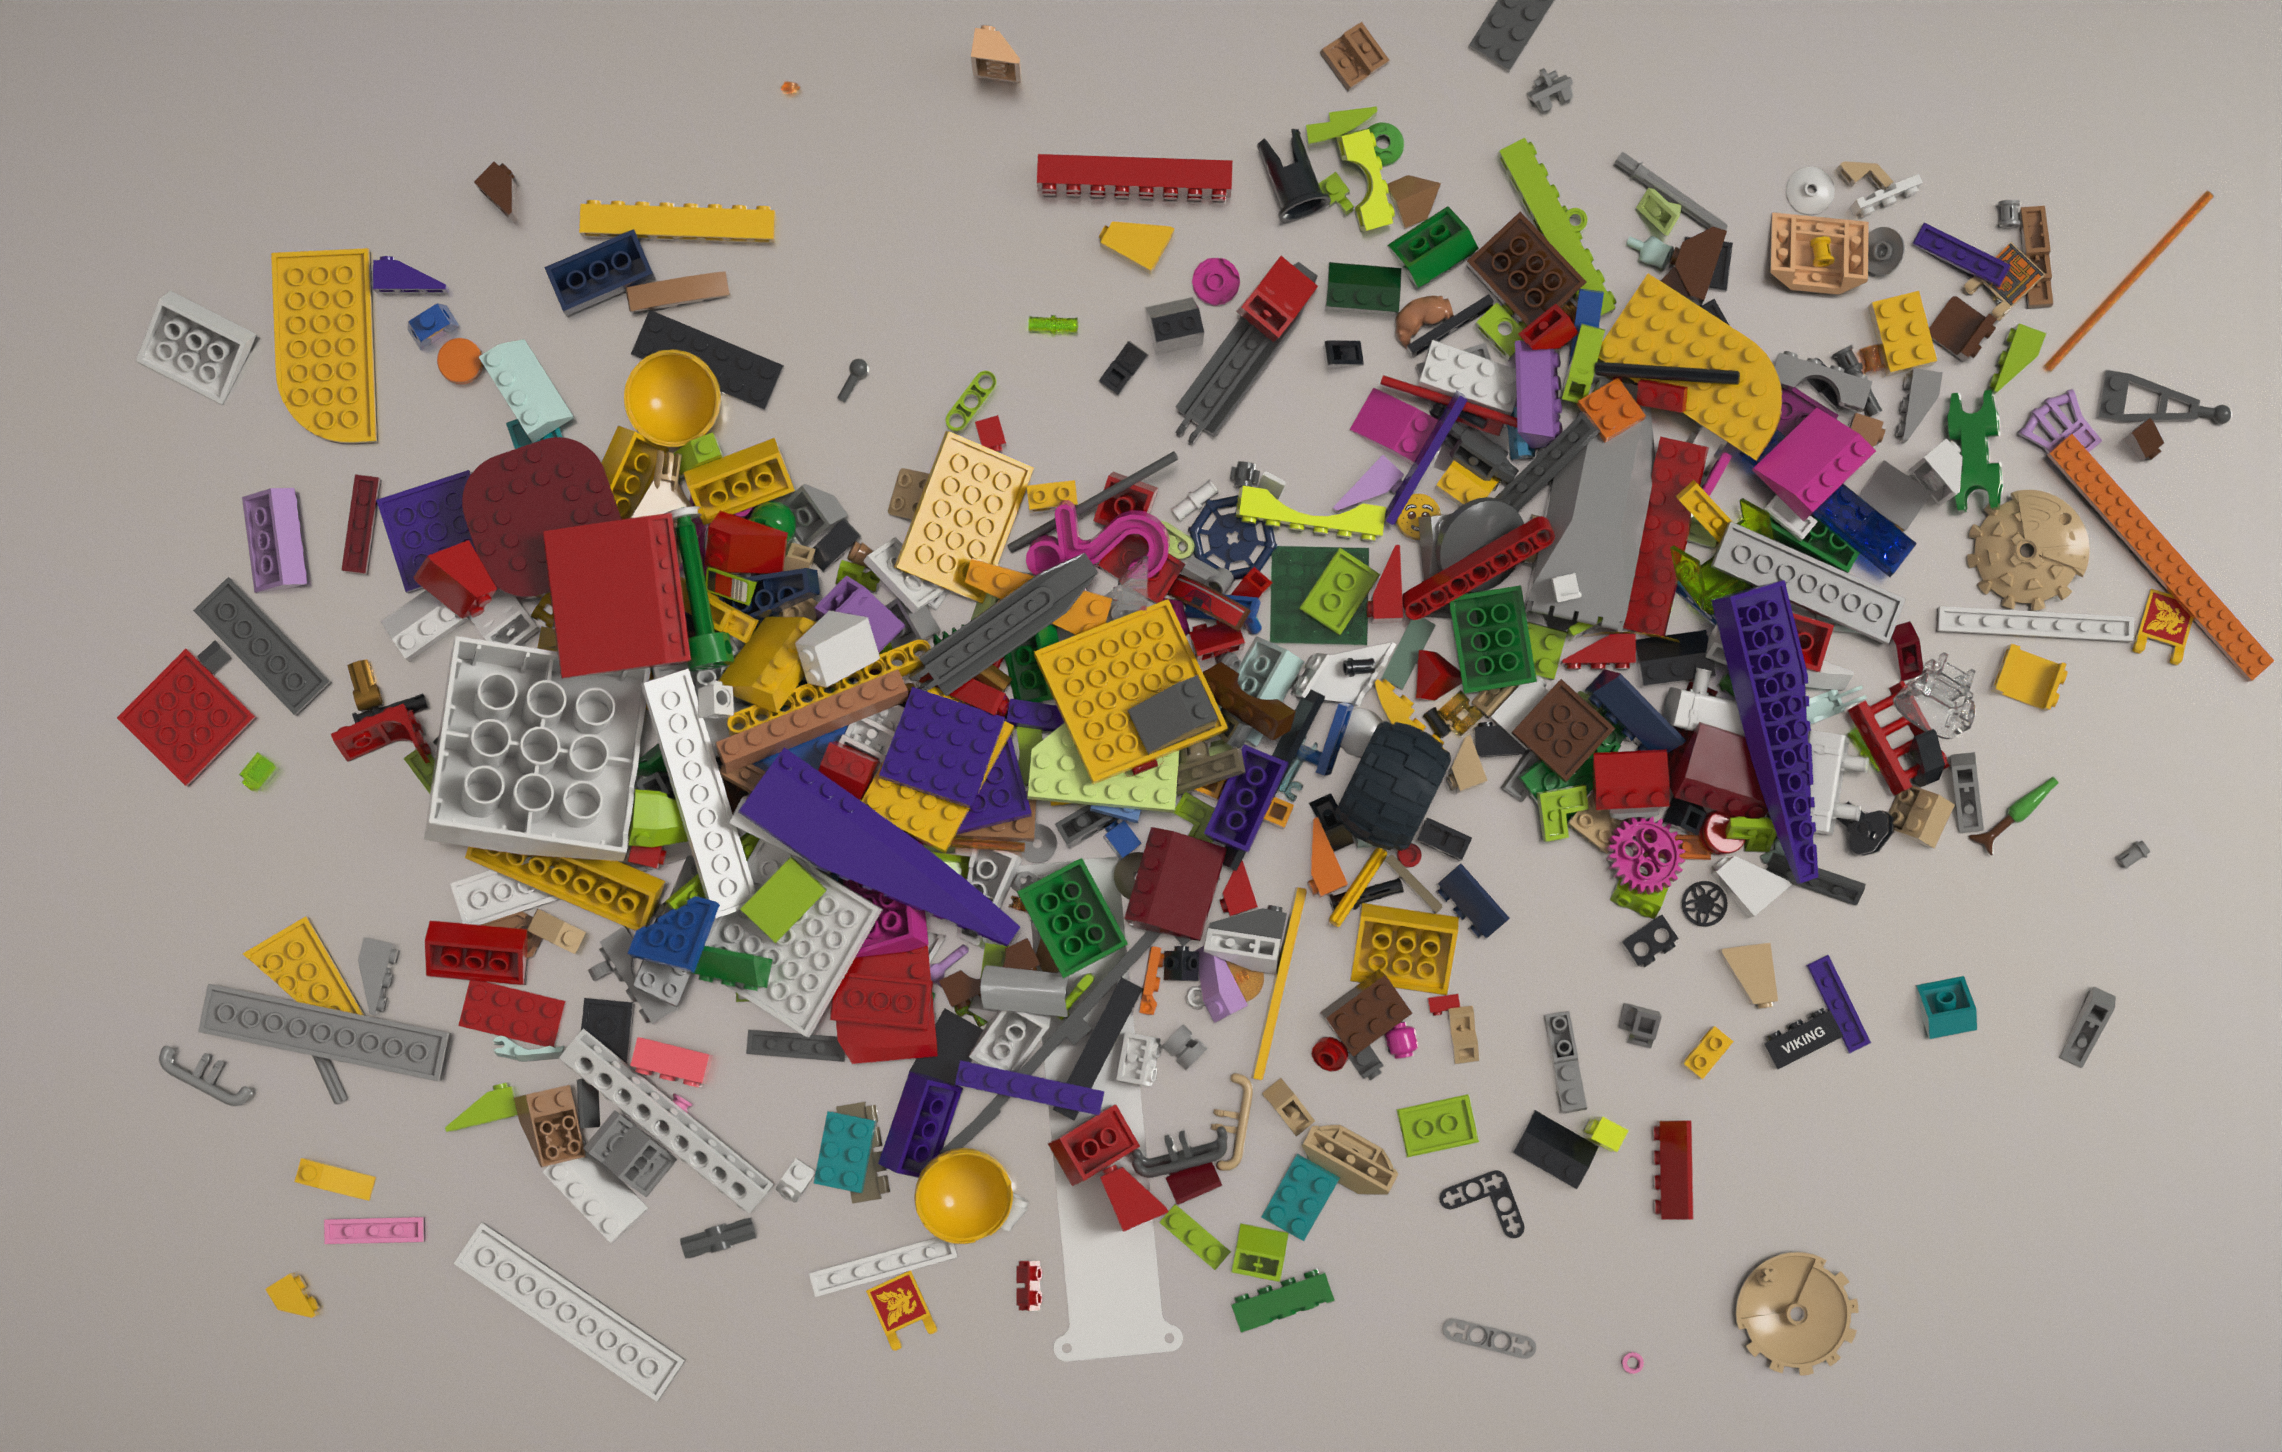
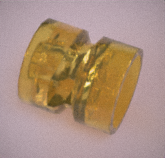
M1461 690L1438 710L1446 721L1453 722L1452 728L1460 736L1484 716L1475 705H1469L1470 699ZM1464 709L1468 715L1461 721L1457 715Z

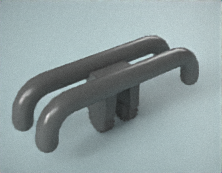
M1220 1126L1217 1128L1218 1138L1216 1141L1192 1148L1186 1132L1180 1131L1179 1140L1183 1147V1150L1180 1151L1177 1150L1171 1135H1165V1144L1169 1154L1146 1158L1141 1150L1135 1149L1132 1152L1134 1158L1132 1166L1140 1176L1153 1178L1217 1161L1226 1153L1227 1131L1225 1127Z

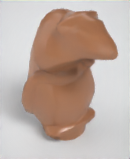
M1426 296L1409 302L1396 317L1395 335L1399 342L1407 349V345L1411 343L1412 335L1415 336L1424 323L1436 324L1443 319L1448 320L1453 317V310L1449 299H1443V296Z

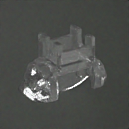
M1946 652L1940 654L1937 664L1934 659L1925 662L1922 674L1910 680L1893 698V704L1899 713L1922 730L1929 731L1935 729L1939 738L1953 739L1960 733L1970 729L1974 723L1976 707L1974 701L1971 700L1973 693L1970 692V688L1976 671L1970 669L1965 673L1948 663L1947 658L1949 654ZM1965 696L1963 705L1957 707L1955 700Z

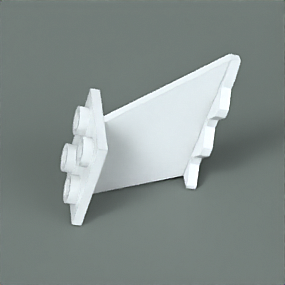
M1388 642L1333 655L1316 653L1315 656L1311 655L1305 663L1306 670L1303 675H1298L1292 683L1291 687L1294 689L1290 694L1306 698L1309 691L1314 690L1324 695V700L1346 702L1360 706L1364 695L1371 689L1377 675L1386 666L1396 644ZM1348 658H1353V660L1373 658L1375 666L1371 667L1375 668V673L1355 674L1354 677H1349V675H1345L1343 672V662Z

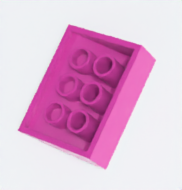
M1816 408L1752 470L1804 522L1876 450L1859 433L1821 409Z
M843 879L844 886L882 909L856 957L906 952L929 945L925 910L919 911L885 897L882 892L874 889L869 890L849 879L847 881Z

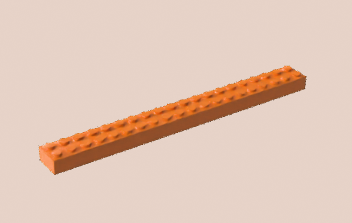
M2069 434L2047 454L2051 461L2193 618L2248 682L2253 681L2274 662V659L2073 434Z

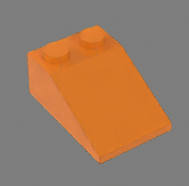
M1316 817L1311 823L1309 871L1311 880L1307 883L1312 894H1318V897L1321 898L1346 887L1348 883L1319 818Z

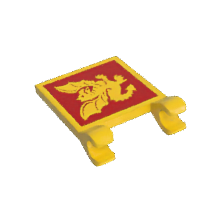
M2151 588L2132 651L2139 654L2143 652L2146 647L2147 638L2174 646L2169 662L2173 665H2178L2183 660L2193 618L2171 594Z
M911 1271L866 1291L892 1350L897 1351L902 1348L896 1331L922 1320L929 1334L937 1332L938 1329Z

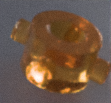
M784 82L781 90H783V93L795 95L800 90V86L794 82Z

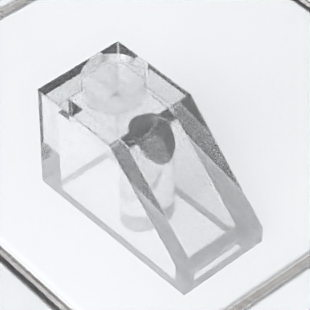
M1143 556L1119 578L1118 586L1113 587V601L1117 602V610L1147 611L1149 556Z

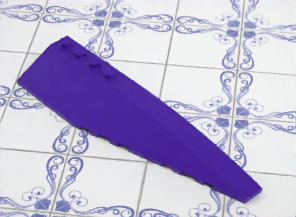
M1785 580L1728 594L1711 601L1741 723L1758 782L1797 884H1801L1818 878L1817 845L1813 844L1816 822H1812L1811 808L1815 807L1814 797H1811L1810 787L1814 783L1812 744L1808 743V733L1811 731L1810 721H1807L1806 707L1809 706V696H1806L1805 684H1808V673Z
M785 747L738 811L820 870L825 872L831 871L838 874L844 880L849 881L850 879L862 884V887L882 892L885 897L919 911L923 909L932 913L938 919L943 920L944 918L952 921L960 928L976 931L977 935L1006 947L1020 929V926L940 858Z

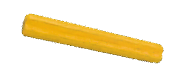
M1379 847L1374 850L1331 914L1329 922L1335 927L1341 926L1386 859V850Z

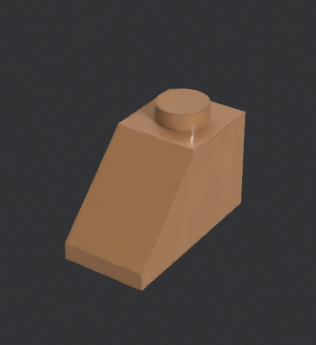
M1858 413L1853 415L1849 428L1859 433L1872 447H1875L1877 442H1882L1886 430L1882 428L1883 421Z

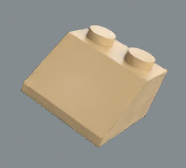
M1471 735L1466 736L1462 740L1448 771L1449 775L1446 777L1450 789H1455L1457 794L1485 784L1488 781Z

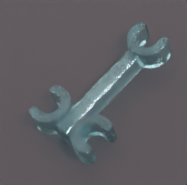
M1306 736L1278 789L1284 792L1291 801H1295L1297 798L1291 792V788H1297L1300 791L1303 788L1302 783L1293 781L1307 755L1314 753L1318 747L1317 742L1311 748L1305 747Z

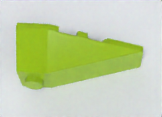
M635 789L628 831V845L657 847L688 842L676 800L668 798L666 793L660 791Z

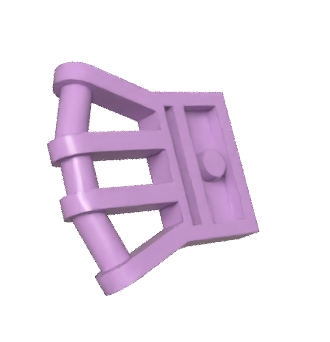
M2073 389L2066 390L2065 394L2046 398L2041 407L2038 409L2034 408L2031 411V416L2025 427L2021 428L2018 432L2020 436L2043 447L2047 454L2069 434H2073L2088 452L2102 442V439L2082 416ZM2069 403L2076 422L2072 424L2058 407L2059 405ZM2050 411L2054 413L2066 428L2060 435L2045 417ZM2038 422L2051 436L2053 441L2048 442L2032 433Z

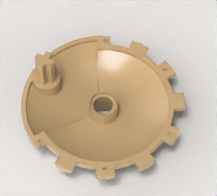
M2018 490L2010 493L2012 500L2000 505V510H1992L1990 504L1984 508V511L1989 515L1981 527L1973 524L1970 530L1969 537L1976 539L1975 554H1967L1969 568H1978L1983 580L1977 585L1986 595L1993 590L2003 597L2002 606L2014 609L2016 602L2031 603V611L2046 608L2045 600L2058 595L2062 601L2073 592L2067 586L2075 575L2084 576L2089 563L2090 545L2084 523L2076 511L2064 500L2043 491ZM2027 543L2034 547V554L2029 558L2021 554V547Z
M1791 1252L1774 1256L1758 1265L1750 1273L1740 1289L1736 1303V1323L1739 1330L1746 1328L1752 1341L1746 1345V1348L1754 1357L1762 1353L1766 1358L1770 1359L1772 1362L1769 1368L1776 1372L1783 1373L1784 1366L1799 1368L1800 1376L1814 1374L1812 1366L1825 1360L1829 1366H1832L1841 1358L1836 1351L1843 1342L1847 1341L1852 1344L1857 1330L1851 1329L1850 1323L1851 1313H1859L1857 1298L1849 1300L1843 1287L1849 1283V1280L1841 1271L1834 1276L1825 1269L1824 1265L1827 1260L1820 1256L1803 1252ZM1794 1307H1799L1802 1310V1317L1797 1321H1794L1790 1316V1312Z

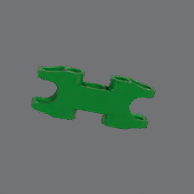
M1984 390L1983 406L1975 413L1963 411L1961 396L1959 393H1951L1948 413L1950 440H1961L1963 466L1961 469L1960 492L1955 495L1959 513L1967 512L1968 497L1970 493L1978 489L1988 492L1989 504L1992 510H2000L2001 493L2003 490L2001 462L1990 463L1988 437L2000 436V417L1992 390Z

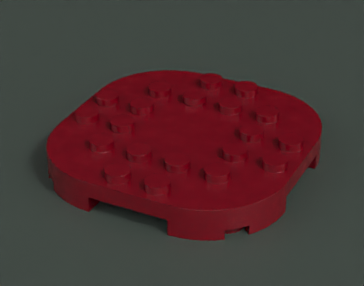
M547 438L489 458L472 472L463 491V513L478 557L495 586L505 593L518 598H540L550 593L543 531L622 520L601 461L586 445L569 438Z

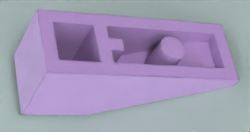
M1382 455L1340 499L1332 511L1334 513L1344 511L1385 496L1390 490L1395 493L1403 482L1401 479L1404 474Z
M1204 946L1195 950L1199 952V977L1203 1002L1214 1023L1248 1006L1225 960L1204 952Z

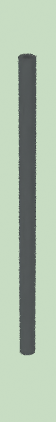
M1174 451L1075 506L1077 516L1179 460L1177 454ZM1055 518L1009 543L1007 546L1010 552L1013 553L1033 542L1038 537L1044 536L1056 529Z

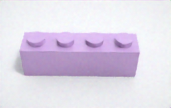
M270 488L242 497L254 593L289 589L307 584L295 488Z

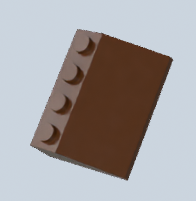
M1521 212L1513 217L1466 262V265L1526 327L1555 303L1561 308L1579 291V288L1581 289L1587 283Z

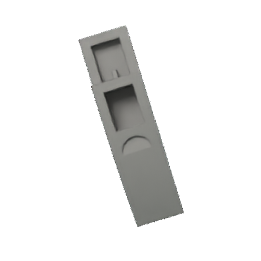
M1570 1011L1545 1015L1554 1076L1562 1113L1587 1110Z

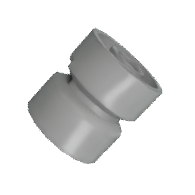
M1183 1024L1161 1047L1170 1056L1176 1055V1062L1186 1071L1208 1048L1199 1039H1193V1033Z

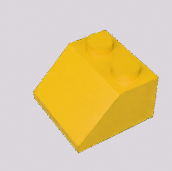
M1453 461L1436 484L1435 489L1461 507L1469 501L1488 497L1500 478L1493 476L1490 481H1484L1456 461Z

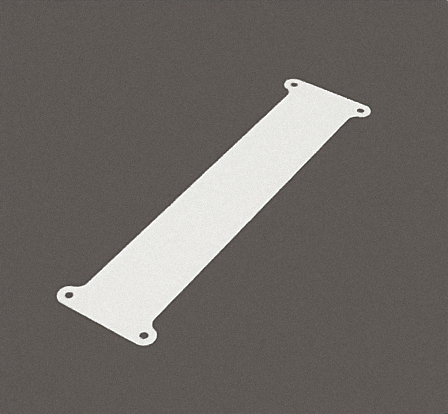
M1116 856L1083 860L1125 937L1122 897L1114 882V871L1120 859ZM1074 861L1019 866L1010 887L1017 892L1019 891L1015 881L1021 872L1029 871L1042 879ZM1030 876L1027 877L1026 882L1021 885V888L1032 884ZM1031 920L1033 950L1036 954L1041 937ZM1126 946L1070 975L1066 986L1065 998L1071 994L1072 990L1085 975L1091 973L1095 977L1093 983L1068 1010L1070 1014L1127 953ZM1040 966L1036 967L1038 971H1042ZM1129 970L1122 976L1130 981ZM1119 981L1084 1017V1020L1092 1030L1075 1046L1066 1037L1044 1061L1046 1079L1067 1083ZM1132 1010L1091 1089L1105 1091L1100 1113L1115 1104L1117 1105L1140 1145L1137 1149L1141 1150L1143 1156L1147 1158L1140 1085L1116 1080L1125 1032L1135 1034ZM1051 1015L1050 1026L1042 1036V1044L1067 1019L1066 1017L1061 1020L1057 1016ZM1048 1105L1052 1141L1095 1115L1079 1111L1074 1121L1054 1111L1053 1105ZM1132 1152L1106 1167L1109 1168L1113 1165H1117L1118 1169L1123 1167L1150 1192L1149 1178L1137 1174L1132 1166V1161L1134 1160ZM1053 1154L1069 1315V1328L1067 1332L1057 1338L1054 1343L1053 1351L1055 1356L1061 1361L1071 1362L1177 1350L1183 1342V1335L1178 1327L1168 1324L1162 1315L1153 1219L1123 1232L1100 1176L1104 1175L1103 1170L1087 1180L1072 1186ZM1171 1333L1174 1335L1172 1343L1165 1341L1166 1334ZM1065 1343L1070 1344L1072 1347L1069 1353L1062 1351V1346Z

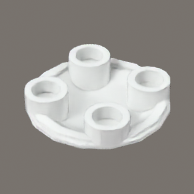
M1368 709L1353 710L1341 746L1347 753L1355 757L1362 756L1377 725L1383 722L1382 719L1375 712Z

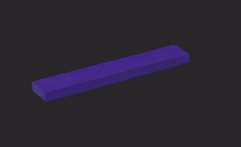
M1456 390L1387 507L1385 514L1386 522L1392 525L1395 524L1465 406L1467 398L1461 392Z

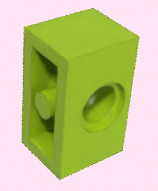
M1497 302L1475 323V327L1509 360L1515 354V341H1523L1518 333L1525 329L1526 326L1521 321L1517 323L1511 317L1513 313L1505 304L1501 306ZM1500 324H1507L1511 328V333L1509 335L1500 334L1498 326Z

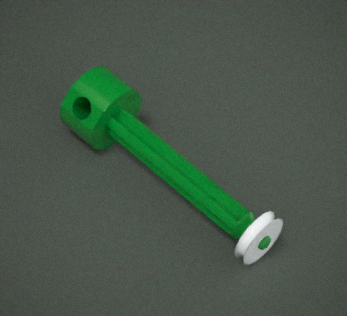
M697 506L681 507L665 513H672L673 522H677L675 530L677 532L696 635L695 637L688 638L691 660L687 662V667L689 671L694 672L717 669L734 663L729 633H715L696 525L692 522V519L702 515L698 513V509L701 507Z

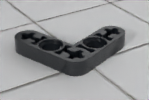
M1501 1171L1487 1172L1447 1187L1439 1194V1203L1442 1207L1449 1210L1489 1196L1503 1233L1513 1239L1520 1237L1524 1233V1222L1507 1177ZM1494 1174L1497 1177H1502L1503 1181L1499 1183V1188L1491 1185L1487 1187L1489 1192L1484 1193V1186L1480 1179L1484 1178L1486 1183L1492 1180V1175ZM1476 1183L1480 1187V1192L1476 1197H1470L1466 1193L1468 1184ZM1462 1187V1194L1466 1201L1461 1202V1197L1454 1199V1205L1450 1206L1448 1202L1444 1203L1443 1199L1446 1198V1192L1450 1191L1454 1195L1459 1193L1457 1188ZM1502 1197L1509 1198L1512 1204L1511 1208L1505 1212L1498 1208V1201ZM1514 1211L1516 1212V1216H1512V1220L1515 1224H1520V1227L1517 1228V1234L1507 1231L1510 1223L1508 1218L1503 1221L1502 1215L1505 1216Z

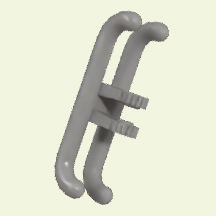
M166 1045L161 1049L159 1063L162 1069L169 1075L230 1106H240L250 1098L252 1091L247 1086L241 1087L235 1095L228 1094L213 1086L224 1062L218 1060L206 1080L203 1081L200 1077L209 1062V1054H203L193 1074H190L172 1064L171 1058L174 1050L170 1046Z

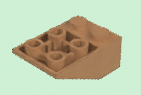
M570 1085L514 1097L519 1122L540 1167L586 1157Z

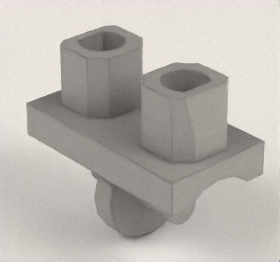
M1545 68L1539 70L1541 77L1534 80V84L1538 88L1527 92L1529 100L1533 101L1541 112H1544L1553 107L1549 95L1557 93L1561 102L1573 98L1571 85L1574 83L1571 77L1568 78L1566 74L1557 78L1556 70L1547 73Z

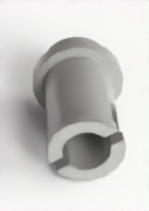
M2142 840L2134 842L2135 845L2117 856L2125 869H2128L2129 866L2141 858L2148 857L2147 854L2150 853V850Z

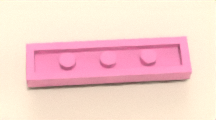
M424 1217L324 1219V1244L424 1242Z

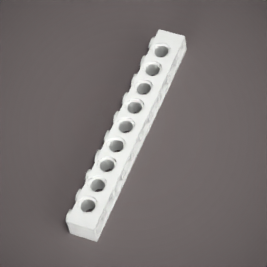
M584 1028L559 1057L568 1068L577 1072L583 1077L585 1082L594 1086L606 1099L611 1100L621 1108L624 1114L632 1117L645 1131L654 1135L662 1145L671 1149L683 1162L693 1167L701 1177L709 1180L721 1193L731 1198L739 1208L744 1209L750 1214L773 1186L772 1182L645 1078L635 1072L634 1069Z

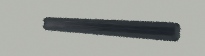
M1596 362L1594 369L1595 374L1598 376L1734 385L1740 382V372L1731 370Z

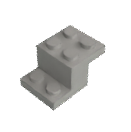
M615 1110L583 1148L594 1158L602 1162L619 1179L645 1197L677 1160L642 1129Z

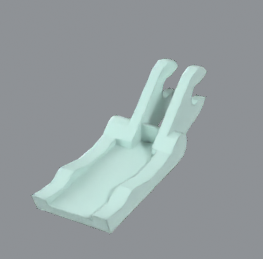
M1862 685L1841 694L1838 693V690H1830L1810 698L1809 706L1806 707L1807 721H1810L1811 725L1846 711L1845 707L1866 699L1867 696L1864 695L1844 704L1841 700V697L1863 689Z
M498 1036L493 1040L495 1042L494 1045H504L503 1048L493 1050L498 1057L514 1059L520 1062L559 1059L564 1052V1046L555 1048L547 1046L541 1049L530 1050L516 1045L504 1036Z

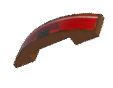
M1179 574L1167 594L1169 597L1217 619L1222 624L1238 632L1251 612L1250 609L1220 592Z

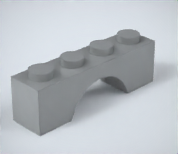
M1790 351L1778 353L1774 367L1782 388L1792 391L1803 380L1820 379L1827 382L1834 389L1839 406L1858 412L1864 410L1873 382L1867 380L1868 376L1861 373L1850 375L1844 373L1845 369L1834 365L1828 368L1822 366L1820 361L1812 358H1807V361L1797 358L1798 354Z
M623 926L600 941L602 948L599 950L606 961L611 959L616 968L612 971L620 982L624 980L629 987L625 991L632 1002L638 1001L642 1007L639 1013L646 1023L651 1021L655 1025L679 1008L632 986L635 980L632 967L634 957L627 953L633 936L627 927Z

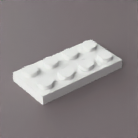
M1432 340L1418 386L1453 397L1457 390L1465 395L1469 403L1511 416L1517 398L1516 369Z

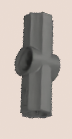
M746 1218L728 1225L725 1223L705 1229L704 1232L681 1238L680 1242L685 1259L707 1252L714 1253L731 1248L734 1244L757 1238L752 1219Z

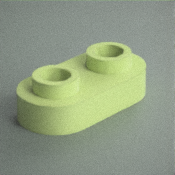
M1161 521L1166 527L1170 538L1169 554L1179 559L1191 556L1195 548L1193 539L1169 522ZM1180 542L1186 543L1184 551L1179 549Z

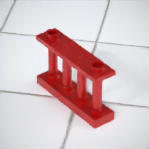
M1904 681L1891 686L1889 690L1892 695L1871 706L1865 700L1847 710L1894 796L1912 787L1910 779L1917 776L1920 765L1917 764L1904 771L1898 761L1899 757L1909 752L1913 739L1892 749L1886 736L1909 725L1914 736L1930 730L1912 697L1910 688L1906 686ZM1897 703L1903 717L1881 728L1874 717L1875 714ZM1942 751L1945 763L1944 769L1949 767L1945 753Z

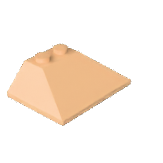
M1772 212L1770 273L1790 290L1839 295L1868 281L1869 222ZM1823 236L1830 237V251L1835 262L1826 267H1815L1813 265V260L1815 259L1813 248L1810 247V240Z

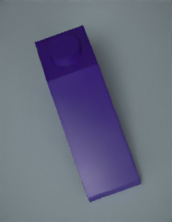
M381 256L380 260H373V290L376 293H449V288L446 284L398 260H394L392 256Z

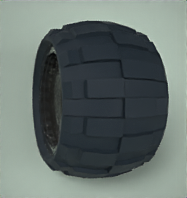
M1387 721L1379 723L1335 811L1336 819L1344 823V828L1356 838L1374 847L1387 850L1395 848L1399 851L1407 849L1417 833L1450 765V752L1442 749V744L1433 736L1412 725L1399 722L1391 724Z

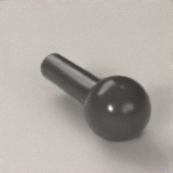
M855 359L850 363V375L837 397L843 402L847 401L858 379L868 373V364L863 359Z

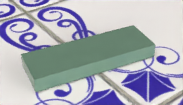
M1424 618L1419 620L1411 619L1381 677L1382 680L1385 678L1393 686L1403 690L1418 661L1419 650L1424 649L1436 624Z

